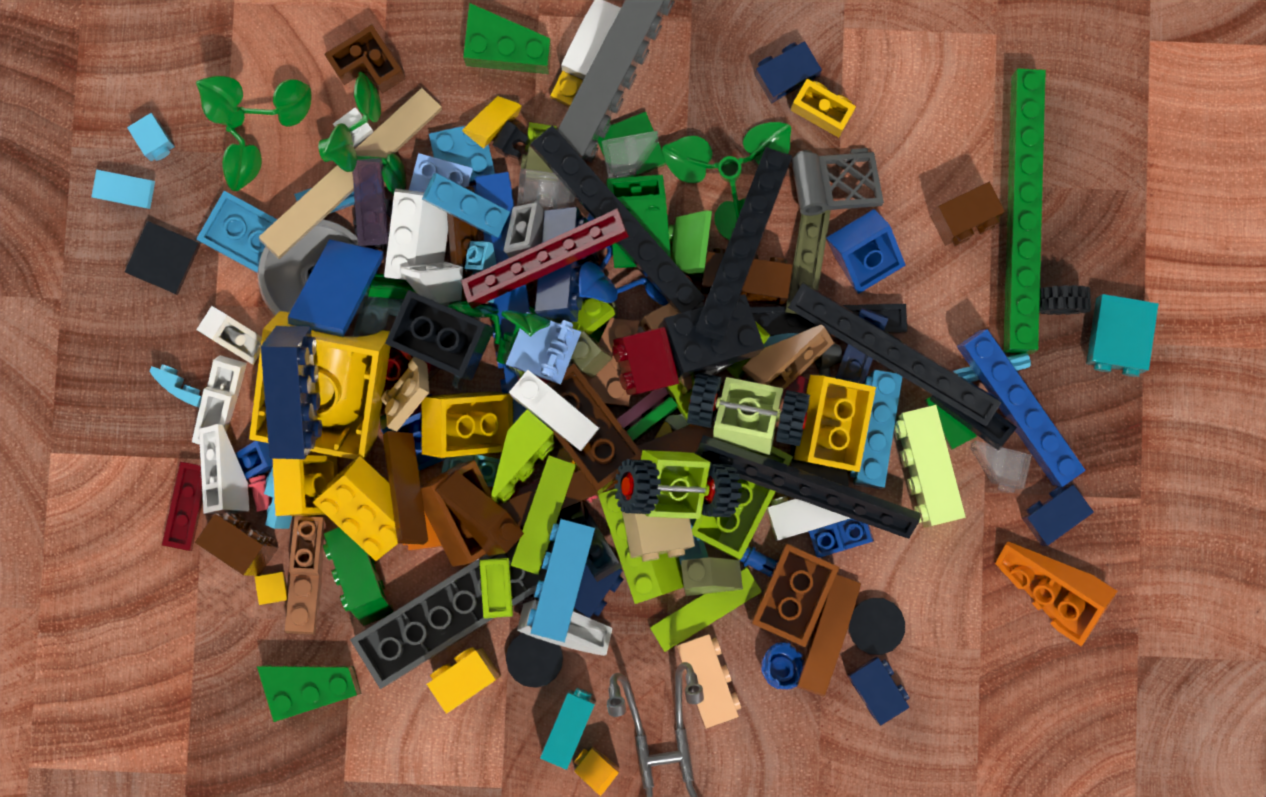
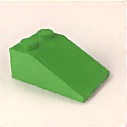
M708 210L676 217L675 225H669V241L673 242L672 252L670 253L671 259L684 274L694 281H702L705 269L712 211Z

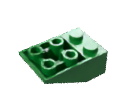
M663 175L606 179V186L671 258ZM616 243L612 244L614 268L637 267Z

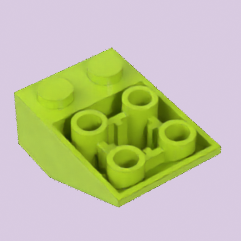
M528 409L507 431L491 494L492 500L497 504L500 501L505 503L515 492L514 485L520 479L524 482L534 471L533 466L536 460L540 458L543 461L554 448L552 446L554 444V432Z

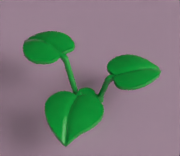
M360 72L355 82L354 98L363 117L350 127L343 123L337 124L329 138L319 141V154L323 161H333L345 172L354 171L357 161L381 163L384 166L382 169L384 182L394 196L395 189L406 190V172L400 158L394 153L389 154L387 160L383 157L359 156L353 147L354 143L352 142L351 132L367 123L369 119L372 122H377L381 114L379 93L373 82L364 73Z
M211 76L196 81L202 109L207 119L211 122L225 125L226 131L231 133L239 142V145H229L223 155L224 177L232 191H239L253 181L262 165L259 149L251 144L245 145V140L235 130L236 127L243 124L244 114H278L281 125L289 127L297 125L306 117L310 109L312 93L308 84L296 79L283 81L277 86L273 95V104L276 109L268 110L238 107L237 105L243 99V90L240 83L234 78Z
M781 122L757 125L747 132L743 140V147L751 154L750 156L739 159L727 156L720 163L708 164L713 156L711 146L705 139L698 136H687L666 144L662 147V152L670 171L683 182L694 184L703 181L706 176V168L710 170L718 169L720 177L724 181L730 182L733 202L725 201L720 204L714 216L718 232L730 240L746 199L743 198L738 201L735 181L741 176V165L752 161L754 158L759 165L766 147L789 154L792 128L791 125Z
M467 300L458 301L447 306L470 316L488 317L493 320L496 334L495 343L499 344L496 361L505 365L520 329L531 337L538 330L550 326L551 323L550 320L536 314L535 305L529 307V312L531 313L523 314L517 311L505 310L502 311L501 315L516 326L514 333L505 332L504 337H501L499 317L497 315L499 310L483 303L472 309Z

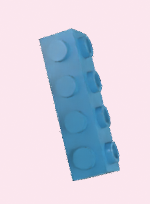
M874 370L870 376H866L864 385L874 386L876 390L860 472L850 471V477H854L853 485L877 489L885 488L902 376L897 373Z
M563 519L560 520V524H553L550 541L555 543L552 553L546 552L542 569L547 570L545 580H539L534 597L539 598L537 610L531 609L527 626L532 627L530 634L565 643L595 528Z

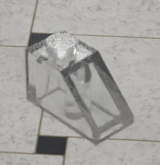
M658 131L603 140L602 148L608 179L636 175L658 144Z
M979 441L971 443L970 449L990 482L999 485L998 490L1015 493V489L1020 490L1024 488L1032 455L1003 447L998 451L990 444Z

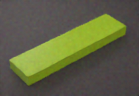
M548 456L523 528L524 534L519 539L511 566L539 575L550 543L553 524L557 523L576 464Z
M748 568L741 571L743 590L703 594L651 626L650 629L664 652L760 594L762 591Z

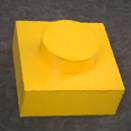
M562 71L550 97L570 107L583 80Z

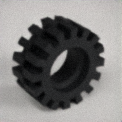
M1063 285L1040 288L1039 313L1071 315L1091 311L1090 287Z

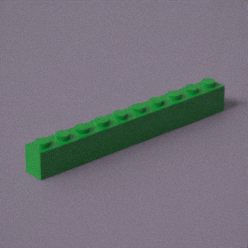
M1017 68L1011 77L1004 353L1033 354L1038 351L1046 70Z

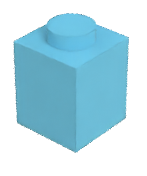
M152 113L127 127L144 156L150 161H158L170 154L169 150L175 147L159 120Z

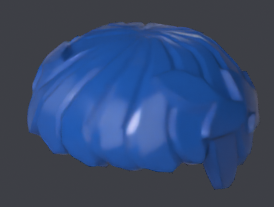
M781 642L774 644L766 651L761 662V671L764 679L769 685L778 690L795 688L804 664V660L801 659L803 654L796 652V649L790 643Z

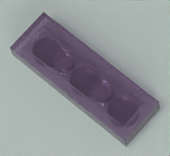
M381 158L357 160L353 171L358 246L388 244L385 189L382 176L383 162Z

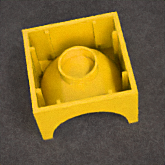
M279 311L263 328L261 345L275 326H294L288 324L289 312ZM311 330L312 337L316 338L317 343L313 361L314 365L318 366L319 372L315 389L320 394V408L317 410L318 420L322 421V435L318 437L314 449L310 451L354 460L360 455L365 459L378 436L382 408L381 396L384 394L390 346L385 344L390 332L381 330L376 334L368 336L342 337ZM260 348L249 439L268 443Z

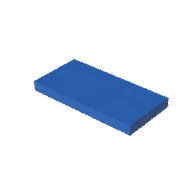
M329 239L288 315V324L311 327V330L344 337L383 260V251Z

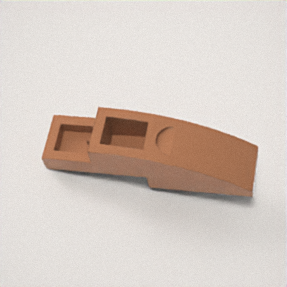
M294 517L289 564L290 584L285 622L286 633L315 635L322 584L323 517Z

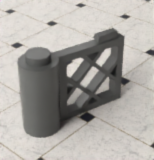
M867 148L851 149L850 154L819 156L810 150H803L798 152L791 160L800 213L802 215H818L826 210L882 206L884 203L874 152H868ZM868 161L870 171L864 176L853 168L856 162ZM827 164H837L844 171L837 178L828 172ZM847 173H850L860 181L854 190L841 181ZM865 184L874 191L875 198H864L857 191ZM836 186L849 194L846 200L833 201L832 191Z

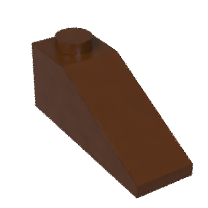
M453 471L436 489V492L488 556L507 553L524 534L506 510L458 471Z

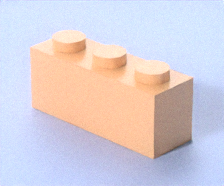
M706 634L676 645L682 663L688 662L692 665L697 675L698 684L703 687L704 700L697 704L705 728L739 717L736 710L741 709V705L736 692L730 694L727 683L732 680L727 666H720L717 655L722 654L717 638L711 639L710 635Z

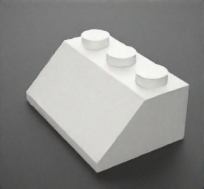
M395 189L384 277L406 280L400 273L401 267L444 261L448 234L447 212L422 200L425 192Z

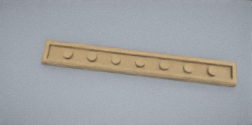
M421 88L355 148L356 154L359 156L383 157L387 160L389 154H395L442 110V107ZM357 161L356 167L352 172H345L337 165L259 236V240L278 259H281L382 164L378 162Z

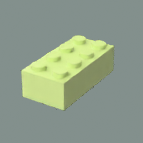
M933 405L900 414L896 417L894 435L896 440L901 439L903 451H900V458L903 467H908L911 478L907 479L910 494L916 496L918 506H914V511L921 513L919 523L922 522L925 528L966 518L937 406Z

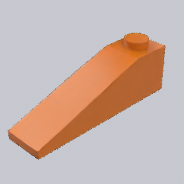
M1009 541L1004 546L995 563L1018 589L1026 591L1034 600L1032 604L1037 610L1042 609L1051 618L1052 622L1050 624L1058 632L1081 647L1118 592L1092 574Z

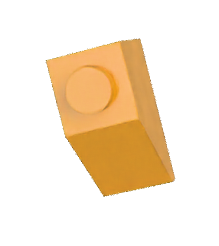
M593 746L589 751L583 749L574 760V763L577 765L574 772L600 796L619 773V767Z

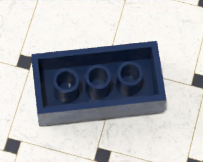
M275 326L261 345L269 456L273 459H305L310 450L314 449L318 437L322 435V421L318 420L317 410L320 408V394L315 389L319 372L318 366L314 365L313 361L317 343L316 338L312 337L311 327Z

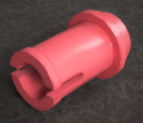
M266 475L250 478L248 488L252 490L256 512L267 510L272 503V499L264 494Z

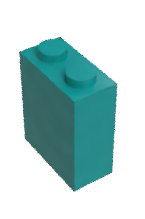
M1105 294L1098 296L1095 302L1086 364L1094 365V370L1101 372H1111V369L1122 370V375L1139 377L1140 373L1149 371L1159 303Z
M576 688L575 692L569 690L540 759L565 770L568 769L596 701L591 699L593 694L580 688Z

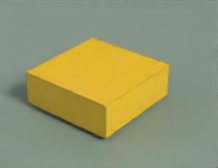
M284 572L255 577L259 605L288 600Z

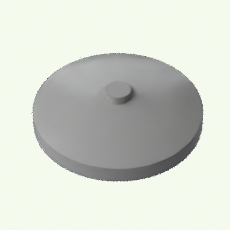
M322 220L281 259H278L265 246L258 265V285L262 298L274 315L279 311L290 313L329 239L364 247L361 241L345 227L328 220ZM367 292L354 317L357 316V314L362 310L363 306L367 302Z

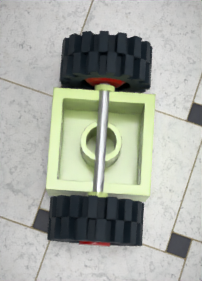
M697 373L688 409L687 422L689 424L711 428L715 410L717 409L713 433L714 439L744 450L770 455L777 422H779L776 442L800 446L808 415L809 394L787 390L781 412L783 388L726 377L722 396L719 397L721 377Z

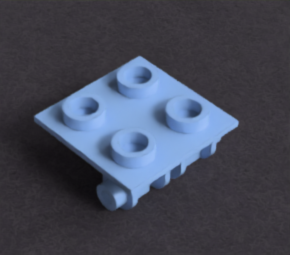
M418 153L409 190L425 192L433 173H438L462 187L469 186L473 168Z
M565 320L561 324L551 321L550 326L538 330L531 337L520 329L506 365L524 372L529 370L535 376L561 385L581 331L573 329V324Z

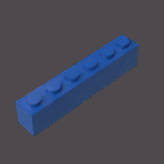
M988 329L979 330L957 346L988 393L1001 400L1000 410L1007 420L1017 427L1016 433L1053 486L1063 487L1086 471Z

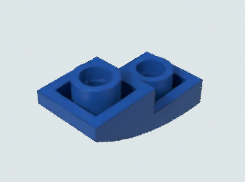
M851 518L809 531L816 557L818 558L874 541L870 526Z

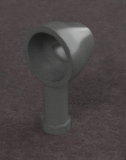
M831 345L815 360L819 376L831 377L830 367L841 363L842 350L840 345Z

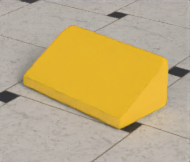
M497 96L463 128L462 132L484 149L499 135L506 121L511 123L519 115L522 106L514 101Z

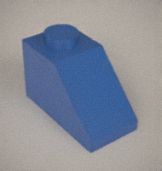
M254 441L235 453L247 481L250 478L270 472L273 467V458L269 456L268 443Z

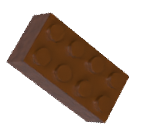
M572 364L567 368L561 385L552 381L548 382L547 385L599 429L582 451L574 447L552 428L550 429L597 493L600 494L618 481L615 478L616 474H620L618 468L622 466V462L627 461V459L641 460L642 452L577 366Z

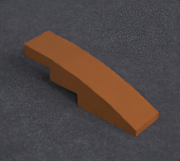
M836 575L819 614L815 632L811 636L797 688L822 697L825 696L848 630L861 583Z

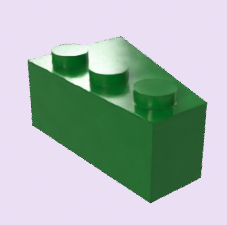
M469 3L463 55L466 66L549 74L552 50L550 38Z
M340 527L324 533L327 543L323 545V549L328 560H333L335 569L331 570L336 585H341L344 592L343 595H340V599L345 611L350 610L363 626L381 620L395 612L393 606L386 599L383 590L385 586L383 581L379 579L374 565L375 560Z
M257 666L273 722L362 694L353 666Z

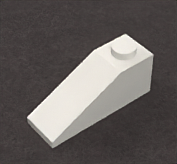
M529 370L524 373L509 392L512 398L580 451H582L599 429Z
M223 424L200 428L204 514L218 513L224 515L225 512L237 514L249 511L248 482Z
M787 496L771 500L772 506L766 509L776 541L850 519L849 517L798 499L788 501Z

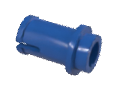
M748 546L740 560L744 563L743 566L749 565L770 577L773 573L772 570L775 569L777 560L756 551L755 546L752 548Z

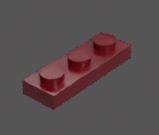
M180 461L162 546L192 551L203 503L201 465Z

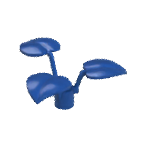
M590 213L587 217L588 222L594 219ZM612 245L606 247L607 255L600 266L592 262H585L581 266L579 273V297H582L583 301L587 298H594L602 302L613 303L617 300V294L643 284L646 285V292L653 300L663 306L669 304L647 277L640 278L616 289L615 285L603 272L613 255Z

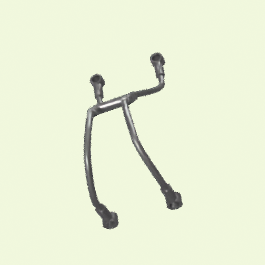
M688 662L681 663L675 672V716L677 728L675 735L678 751L649 755L647 736L644 735L638 709L627 678L620 673H615L610 678V686L608 688L609 699L607 700L608 713L613 717H619L626 713L625 700L621 697L620 687L617 685L618 680L623 686L637 733L635 739L642 785L646 791L645 797H653L652 787H654L651 767L680 762L682 779L686 784L690 797H698L693 787L694 775L687 732L683 726L682 674L684 670L687 672L685 675L687 684L685 688L686 701L689 704H699L704 700L703 687L698 684L697 675L692 665Z

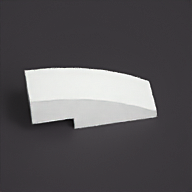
M594 0L561 64L562 71L584 80L621 9L620 7L604 0Z
M221 355L213 360L208 386L204 389L192 438L193 443L200 444V428L223 424L227 432L247 363Z
M533 600L523 604L517 631L563 647L592 654L607 655L612 633L611 627L573 611L565 643L530 634L532 627L527 626L531 609L537 610L539 601Z

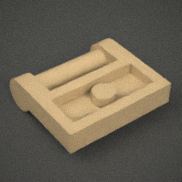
M416 357L411 359L408 363L409 368L391 390H386L381 396L382 402L386 405L387 427L396 432L429 394L427 364Z

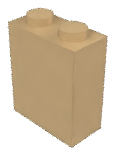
M622 512L631 558L642 557V562L657 560L659 559V554L668 553V558L685 555L686 549L695 546L689 518L648 517L645 514Z

